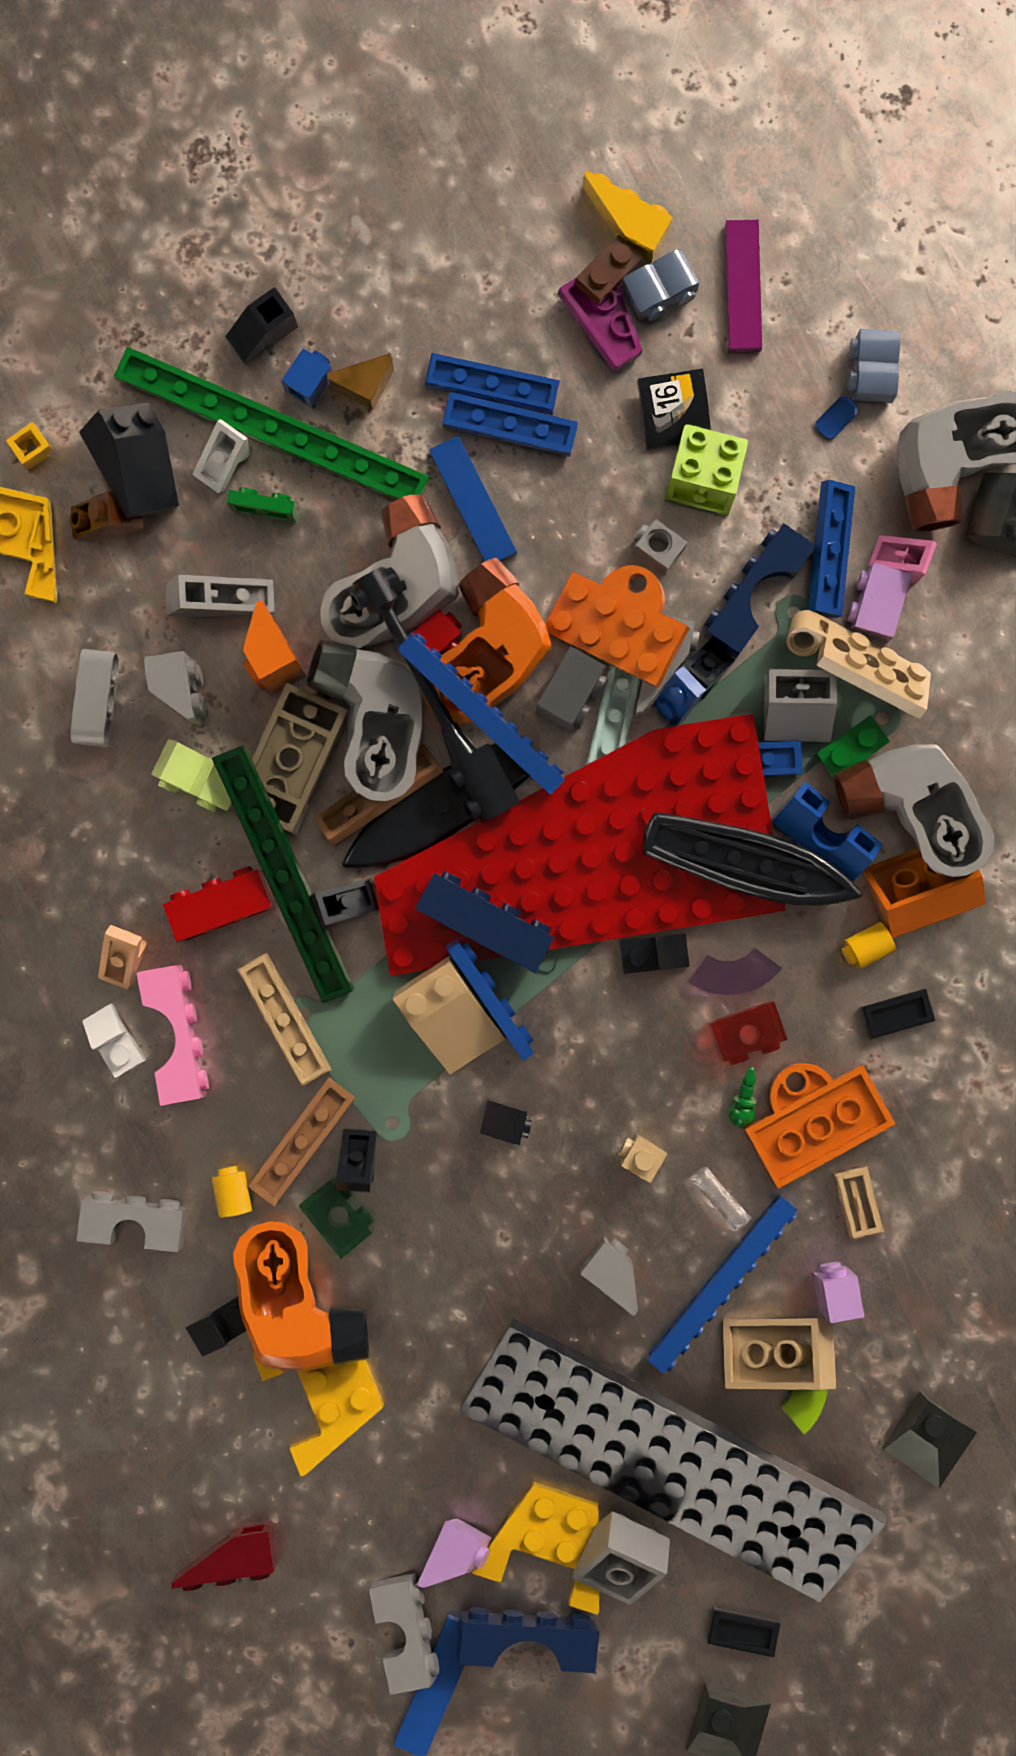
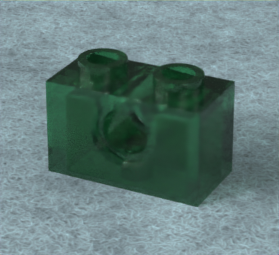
M332 1177L298 1206L341 1259L373 1233L375 1228L372 1226V1223L375 1220L363 1205L358 1208L350 1198L354 1195L352 1191L336 1190V1179ZM334 1207L344 1208L348 1213V1221L342 1224L334 1222L331 1218V1209Z

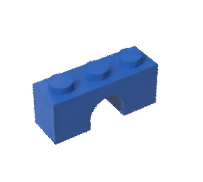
M804 781L781 807L772 823L779 827L782 833L790 836L802 847L817 853L833 863L854 881L874 861L883 844L859 824H856L846 833H836L828 829L823 822L822 815L831 802Z

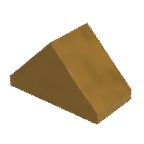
M389 353L329 372L327 375L333 391L374 410L394 372L391 354Z

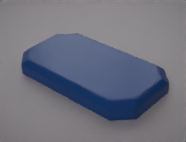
M847 396L839 397L816 421V429L827 439H834L858 414V406Z

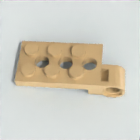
M803 610L792 617L787 636V646L792 653L798 656H809L816 653L819 649L816 666L918 719L926 712L931 673L922 665L911 663L898 656L892 649L883 648L869 641L863 634L852 632L816 612ZM800 632H808L810 635H804Z

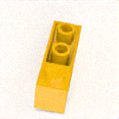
M586 170L583 179V189L615 237L618 235L623 237L643 256L642 259L652 263L671 229L673 217L669 215L664 207L658 204L650 205L641 200L640 196L633 190L621 189L613 185L611 180L601 173L593 174Z

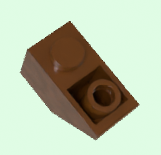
M111 491L103 492L71 506L69 520L73 539L76 540L126 536L143 529V516L127 519Z

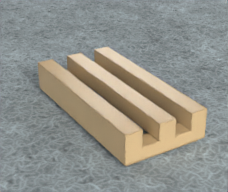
M867 1166L849 1169L841 1173H833L849 1239L852 1241L883 1233L884 1230ZM861 1175L874 1226L872 1228H868L855 1179L856 1176ZM844 1179H848L860 1231H856L843 1182Z

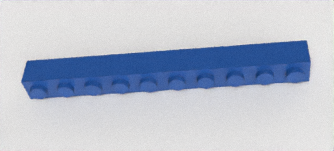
M411 632L397 646V650L551 795L565 781L562 775L564 771L556 763L552 766L547 761L549 757L541 749L539 751L532 747L533 741L526 735L522 737L517 732L519 728L512 721L507 723L502 718L504 714L496 706L491 708L487 704L489 700L481 692L478 694L471 689L473 684L465 677L461 679L456 674L458 670L451 663L446 665L441 660L443 656L435 648L430 650L425 645L427 641L419 633L414 635Z
M779 1194L774 1198L646 1355L649 1363L663 1374L666 1370L668 1372L672 1370L676 1364L675 1359L679 1354L683 1355L689 1349L690 1345L688 1343L692 1338L696 1339L702 1333V1326L706 1321L710 1322L717 1313L715 1310L719 1305L723 1306L729 1300L730 1296L728 1294L732 1289L736 1290L742 1284V1277L746 1272L750 1273L757 1265L755 1261L760 1255L763 1257L769 1251L770 1247L768 1245L772 1240H777L782 1235V1228L786 1223L790 1224L795 1219L797 1209Z

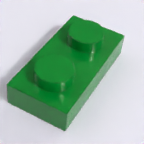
M240 487L239 491L229 490L227 504L231 511L296 522L298 508L295 501H291V497L288 495L272 493L271 497L258 495L259 492L257 490Z
M869 715L815 754V756L833 779L834 774L867 759L889 743L890 740L873 717Z

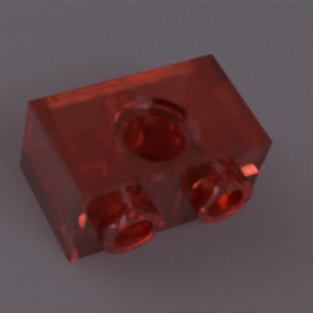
M768 1001L707 1023L720 1061L725 1062L729 1060L730 1065L749 1060L748 1053L760 1049L762 1054L776 1051L781 1048L780 1042L788 1040L774 1001ZM745 1025H752L756 1030V1038L749 1044L743 1043L740 1038V1031Z

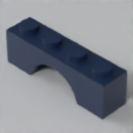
M785 523L782 524L778 531L773 528L769 531L760 544L765 547V550L759 558L752 555L742 570L746 574L740 585L736 582L732 583L723 596V599L728 602L721 612L715 608L704 623L708 627L704 637L711 640L735 659L759 627L752 615L750 606L753 589L761 582L770 578L793 579L816 547L815 544Z
M473 1607L469 1611H460L456 1655L459 1665L493 1667L501 1653L511 1645L523 1641H533L545 1645L554 1653L561 1671L596 1673L600 1631L595 1620L584 1614H572L570 1618L557 1617L556 1614L551 1612H538L537 1616L523 1615L521 1611L512 1609L504 1610L502 1614L489 1613V1610L485 1608Z

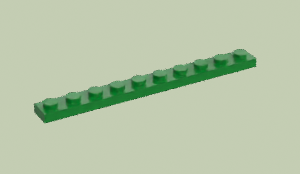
M126 348L114 374V378L121 383L214 423L221 419L244 436L395 501L404 496L423 495L429 482V476L132 348Z

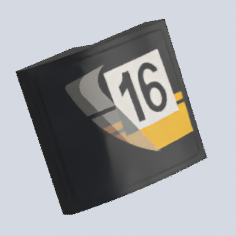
M703 369L638 378L637 386L646 450L678 446L686 424L711 430Z

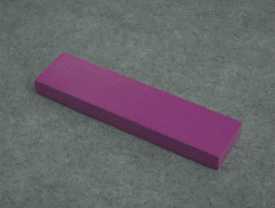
M726 220L728 353L761 352L762 316L759 220Z

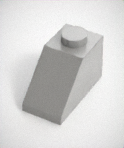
M603 1237L579 1268L580 1274L632 1316H635L638 1312L633 1265L631 1259L627 1256L630 1250L615 1238L609 1242Z

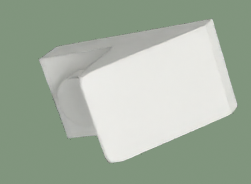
M218 420L192 475L217 493H221L226 489L237 464L250 456L248 438L223 420Z
M112 1003L82 1021L92 1050L100 1052L115 1078L120 1077L146 1061Z

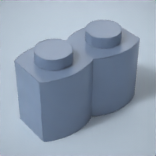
M682 249L672 251L653 263L645 265L622 278V288L639 321L646 318L652 321L661 317L666 312L665 308L677 303L678 306L687 304L695 298V293L699 287V281Z
M860 329L856 339L851 338L849 359H854V370L849 371L847 388L848 391H853V401L893 403L898 392L900 331Z

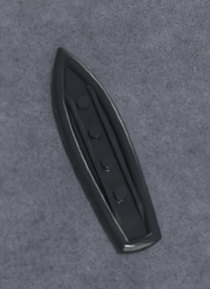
M496 743L490 745L513 789L530 777ZM451 765L443 768V773L367 823L347 852L342 862L343 867H373L409 858L443 841L472 822L473 820L467 815L463 806V802L469 800L464 789L455 790L447 777V773L453 770Z
M655 812L652 815L644 831L642 851L645 855L699 878L746 895L772 902L805 906L838 904L863 896V892L830 861L805 847L766 833Z

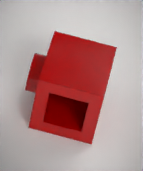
M439 609L412 633L414 635L419 633L427 641L425 645L430 650L435 648L442 655L459 644V641L462 639V633L459 629L462 625L451 612L445 615Z

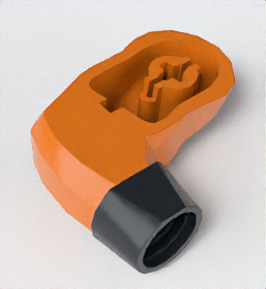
M268 1221L251 1227L238 1239L233 1252V1259L238 1283L239 1309L255 1356L260 1364L282 1371L315 1370L332 1365L338 1367L369 1359V1340L365 1309H329V1312H325L316 1308L314 1293L308 1280V1245L301 1232L286 1223Z

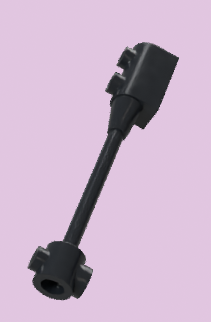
M380 567L355 580L352 583L355 589L350 591V597L358 610L366 608L369 614H380L398 646L408 636L393 609L398 599L397 594L403 591V586L393 568L389 567L384 570L383 567ZM404 657L442 727L441 732L450 757V765L453 769L447 773V777L455 790L464 789L469 799L463 802L467 815L472 820L479 817L481 823L521 803L490 744L487 743L475 748L461 727L453 721L434 684Z

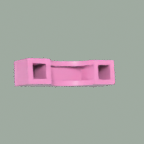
M173 965L136 972L142 1006L154 1008L164 1014L171 1022L175 1032V1048L171 1058L162 1068L154 1072L160 1106L205 1097V1090L209 1089V1081L206 1070H201L199 1057L203 1056V1047L200 1037H195L193 1024L197 1023V1014L194 1004H189L187 991L191 990V980L188 971H183L182 965Z

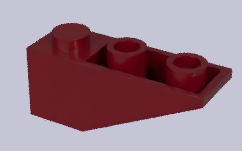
M272 1522L238 1527L180 1570L174 1577L171 1588L182 1587L183 1591H193L201 1588L206 1583L216 1582L217 1586H226L235 1583L236 1579L250 1577L251 1581H259L270 1577V1574L274 1573L278 1564Z

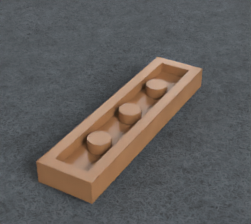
M423 743L419 746L414 783L403 796L389 801L368 800L352 791L315 816L314 819L331 845L335 846L443 773V770Z
M329 1077L247 1187L272 1206H275L352 1104L356 1096Z

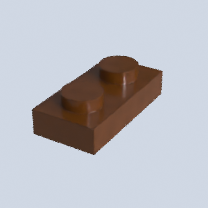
M618 235L576 277L574 284L595 304L599 305L622 282V278L630 274L641 263L643 256L623 237Z

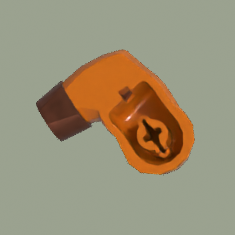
M492 558L483 562L469 572L458 584L473 615L479 617L480 626L465 636L456 647L442 654L443 657L441 658L446 665L451 663L458 670L456 674L461 679L464 677L473 684L471 689L477 694L481 692L489 700L487 704L491 708L519 691L552 649L548 630L536 607L519 589L520 582L498 558ZM435 686L454 722L457 724L473 722ZM425 698V700H426V702H427V704H428V707L431 709V707H430V705H429L427 699Z

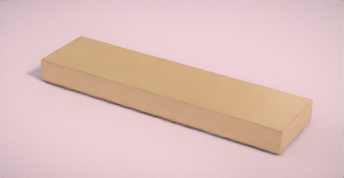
M266 953L237 969L301 1087L331 1071V1066L269 954Z

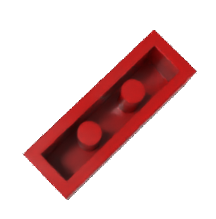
M248 866L234 871V878L221 882L220 878H215L202 883V890L190 894L189 889L170 895L171 901L164 903L163 907L176 942L182 943L275 909L263 872L259 869L253 871L252 867Z

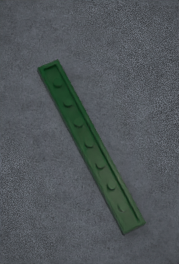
M243 744L212 758L213 763L321 1002L324 1003L353 992L355 988L327 926H321L311 896L312 892L246 745Z

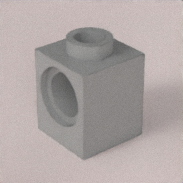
M655 519L650 526L644 524L635 535L633 540L637 544L633 553L663 575H666L685 550L687 541ZM653 539H660L665 543L666 550L655 552L650 548L649 542Z

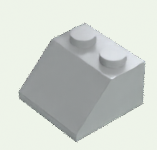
M612 1511L594 1527L573 1572V1579L632 1605L667 1575L670 1538Z

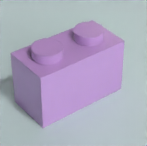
M873 563L867 569V572L862 570L856 586V590L861 591L858 603H852L847 617V621L852 622L850 631L861 633L867 638L888 643L894 637L912 574L877 563Z
M840 1262L825 1263L820 1265L821 1270L812 1271L819 1312L830 1323L865 1317L856 1274L846 1266H841Z

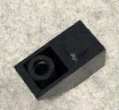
M274 287L245 308L225 337L243 363L247 364L297 329L298 325L293 311Z
M488 1098L480 1133L520 1145L521 1138L528 1139L532 1116L527 1115L528 1111L525 1106Z

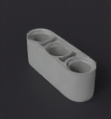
M82 649L80 653L70 732L72 744L107 747L109 744L119 666L117 652Z

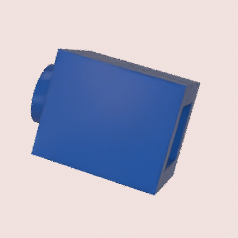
M303 348L281 380L285 392L313 408L330 383L327 373L332 372L331 365H329L330 360L318 351L311 353Z

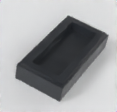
M920 989L860 1007L869 1039L936 1021L926 989Z
M712 1606L706 1641L707 1644L774 1657L781 1623L779 1619Z

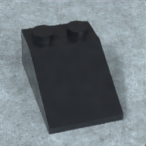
M149 402L99 409L79 433L125 517L128 519L176 509L179 506L165 431Z

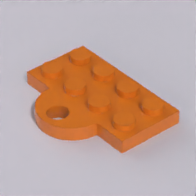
M635 565L623 566L612 571L601 584L572 571L545 623L550 636L656 688L660 687L690 629L687 625L662 614L665 594L661 583L652 572ZM635 578H646L647 585L643 591L639 593L631 592L630 586Z
M795 1063L778 1072L771 1083L769 1103L773 1113L745 1127L744 1130L775 1187L779 1189L894 1126L896 1123L864 1065L860 1064L832 1079L825 1070L816 1065ZM793 1072L800 1073L804 1078L803 1087L796 1092L790 1091L786 1085L787 1077Z

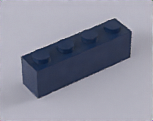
M445 870L441 876L436 873L433 874L415 908L416 910L536 973L555 938L548 934L551 927L534 918L531 924L519 918L521 911L506 903H503L501 908L489 902L491 895L475 886L471 892L460 887L459 884L462 879Z

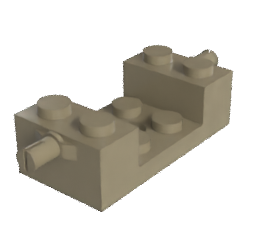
M286 683L254 752L252 761L283 830L297 836L310 807L308 801L334 744L338 746L347 726L349 711L331 703L328 700L330 697L319 691H317L316 695ZM288 749H294L299 754L298 763L291 768L284 767L281 763V755Z

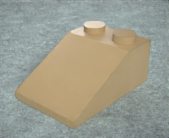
M451 955L394 992L392 999L413 1030L450 1075L506 1039Z
M723 1319L725 1389H836L833 1323H830L827 1319Z

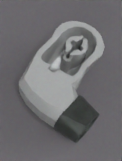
M321 640L314 651L309 666L307 686L339 701L343 698L350 706L347 718L348 743L343 763L346 781L358 795L368 800L389 801L403 796L414 783L416 758L422 736L423 708L420 686L410 668L404 663L381 653L356 649V646Z

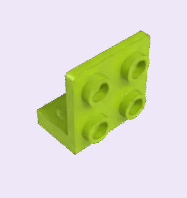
M686 424L682 432L665 500L729 516L736 496L748 440Z

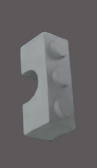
M92 1192V1197L89 1196L81 1200L76 1241L111 1245L117 1241L121 1222L130 1219L137 1221L145 1231L144 1249L179 1252L184 1248L188 1207L179 1206L180 1201L160 1199L159 1204L146 1203V1197L131 1195L126 1196L125 1200L112 1199L113 1194L107 1192Z
M415 1573L375 1581L369 1588L375 1624L393 1622L403 1629L406 1636V1645L402 1648L390 1650L383 1659L390 1695L430 1688L437 1678L436 1675L439 1674V1662L436 1653H431L429 1639L432 1638V1629L429 1618H424L422 1604L425 1601L423 1588L417 1586Z

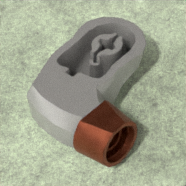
M999 392L988 397L947 404L912 419L900 432L897 447L899 477L905 494L904 501L913 531H934L961 523V487L957 485L959 479L970 476L982 469L1016 464V392Z
M420 494L404 496L389 503L382 509L381 517L387 543L392 548L390 558L380 560L362 572L335 581L325 592L320 609L321 622L332 641L356 646V648H364L394 639L380 614H369L366 608L358 610L350 597V591L355 589L352 583L377 568L383 567L384 570L389 567L393 568L402 583L403 591L397 594L398 599L393 609L406 634L413 632L428 617L439 609L442 610L458 597V575L451 549L440 530L441 526L425 496Z
M936 744L911 745L889 750L869 761L863 760L833 776L839 803L849 820L884 813V809L897 811L900 822L914 838L924 862L937 874L951 878L968 876L982 868L994 852L995 835L990 824L982 815L972 789L941 747Z

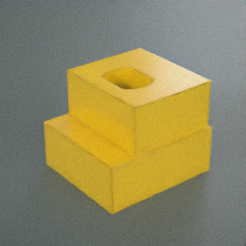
M31 422L5 440L22 465L28 470H31L49 457L47 453L53 450L34 422ZM35 444L37 449L30 453L28 447Z

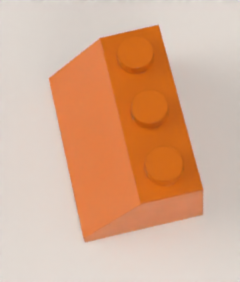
M260 600L255 604L243 646V652L247 660L242 663L251 679L254 680L261 691L267 688L273 696L283 690L286 683L292 685L305 678L306 674L263 600Z
M918 848L870 865L862 872L878 917L888 929L892 939L986 904L983 876L979 870L968 876L957 878L937 874L924 862Z

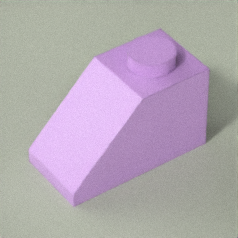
M458 1518L445 1521L417 1586L425 1588L475 1571L478 1568L481 1569L490 1554V1549L487 1547L491 1537Z

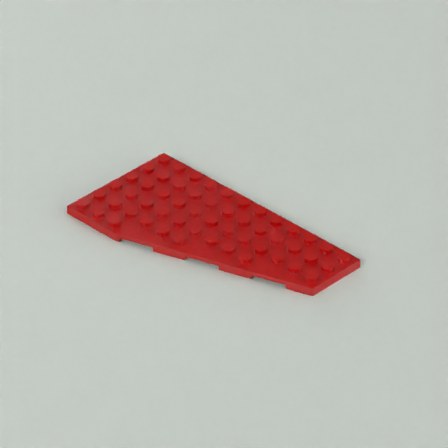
M753 713L654 729L564 777L565 781L551 795L542 788L521 799V803L483 823L479 821L374 876L390 976L430 969L450 956L446 945L454 939H457L461 946L465 943L469 944L478 958L475 962L504 957L415 909L433 874L436 873L441 876L444 870L462 879L459 884L460 887L471 892L475 886L491 895L489 902L501 908L502 904L506 903L521 911L519 918L531 924L534 918L551 927L548 934L555 938L548 950L786 911L785 903L768 901L720 886L651 858L642 851L644 831L655 812L732 825L773 836Z

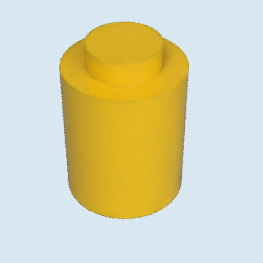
M882 922L845 939V947L841 949L849 966L856 965L858 969H862L896 952L895 943Z
M237 1165L217 1169L218 1175L211 1178L219 1218L236 1216L252 1211L245 1170L238 1171Z

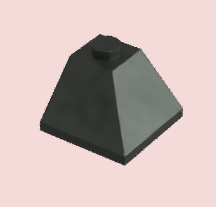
M919 1392L882 1448L940 1488L977 1432Z
M705 1682L686 1751L701 1756H756L771 1703Z

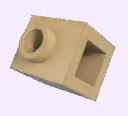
M635 1133L632 1140L630 1138L625 1140L618 1152V1156L621 1157L619 1163L622 1167L651 1183L667 1153Z

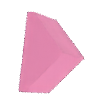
M879 535L868 566L870 567L873 563L911 573L910 583L916 584L926 574L937 543L931 540Z

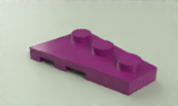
M574 278L560 287L557 295L615 373L640 357L643 351L632 316L628 313L623 299L624 292L621 283L597 305L574 284L576 279Z

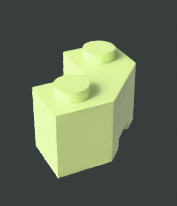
M168 739L151 775L160 779L158 786L174 794L177 793L178 789H181L197 797L196 804L211 812H215L217 807L228 811L231 800L213 760L176 741Z

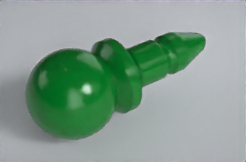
M751 1066L745 1072L740 1092L733 1096L734 1103L728 1111L731 1123L741 1128L749 1126L755 1118L753 1107L756 1105V1099L752 1096L756 1076L755 1069Z

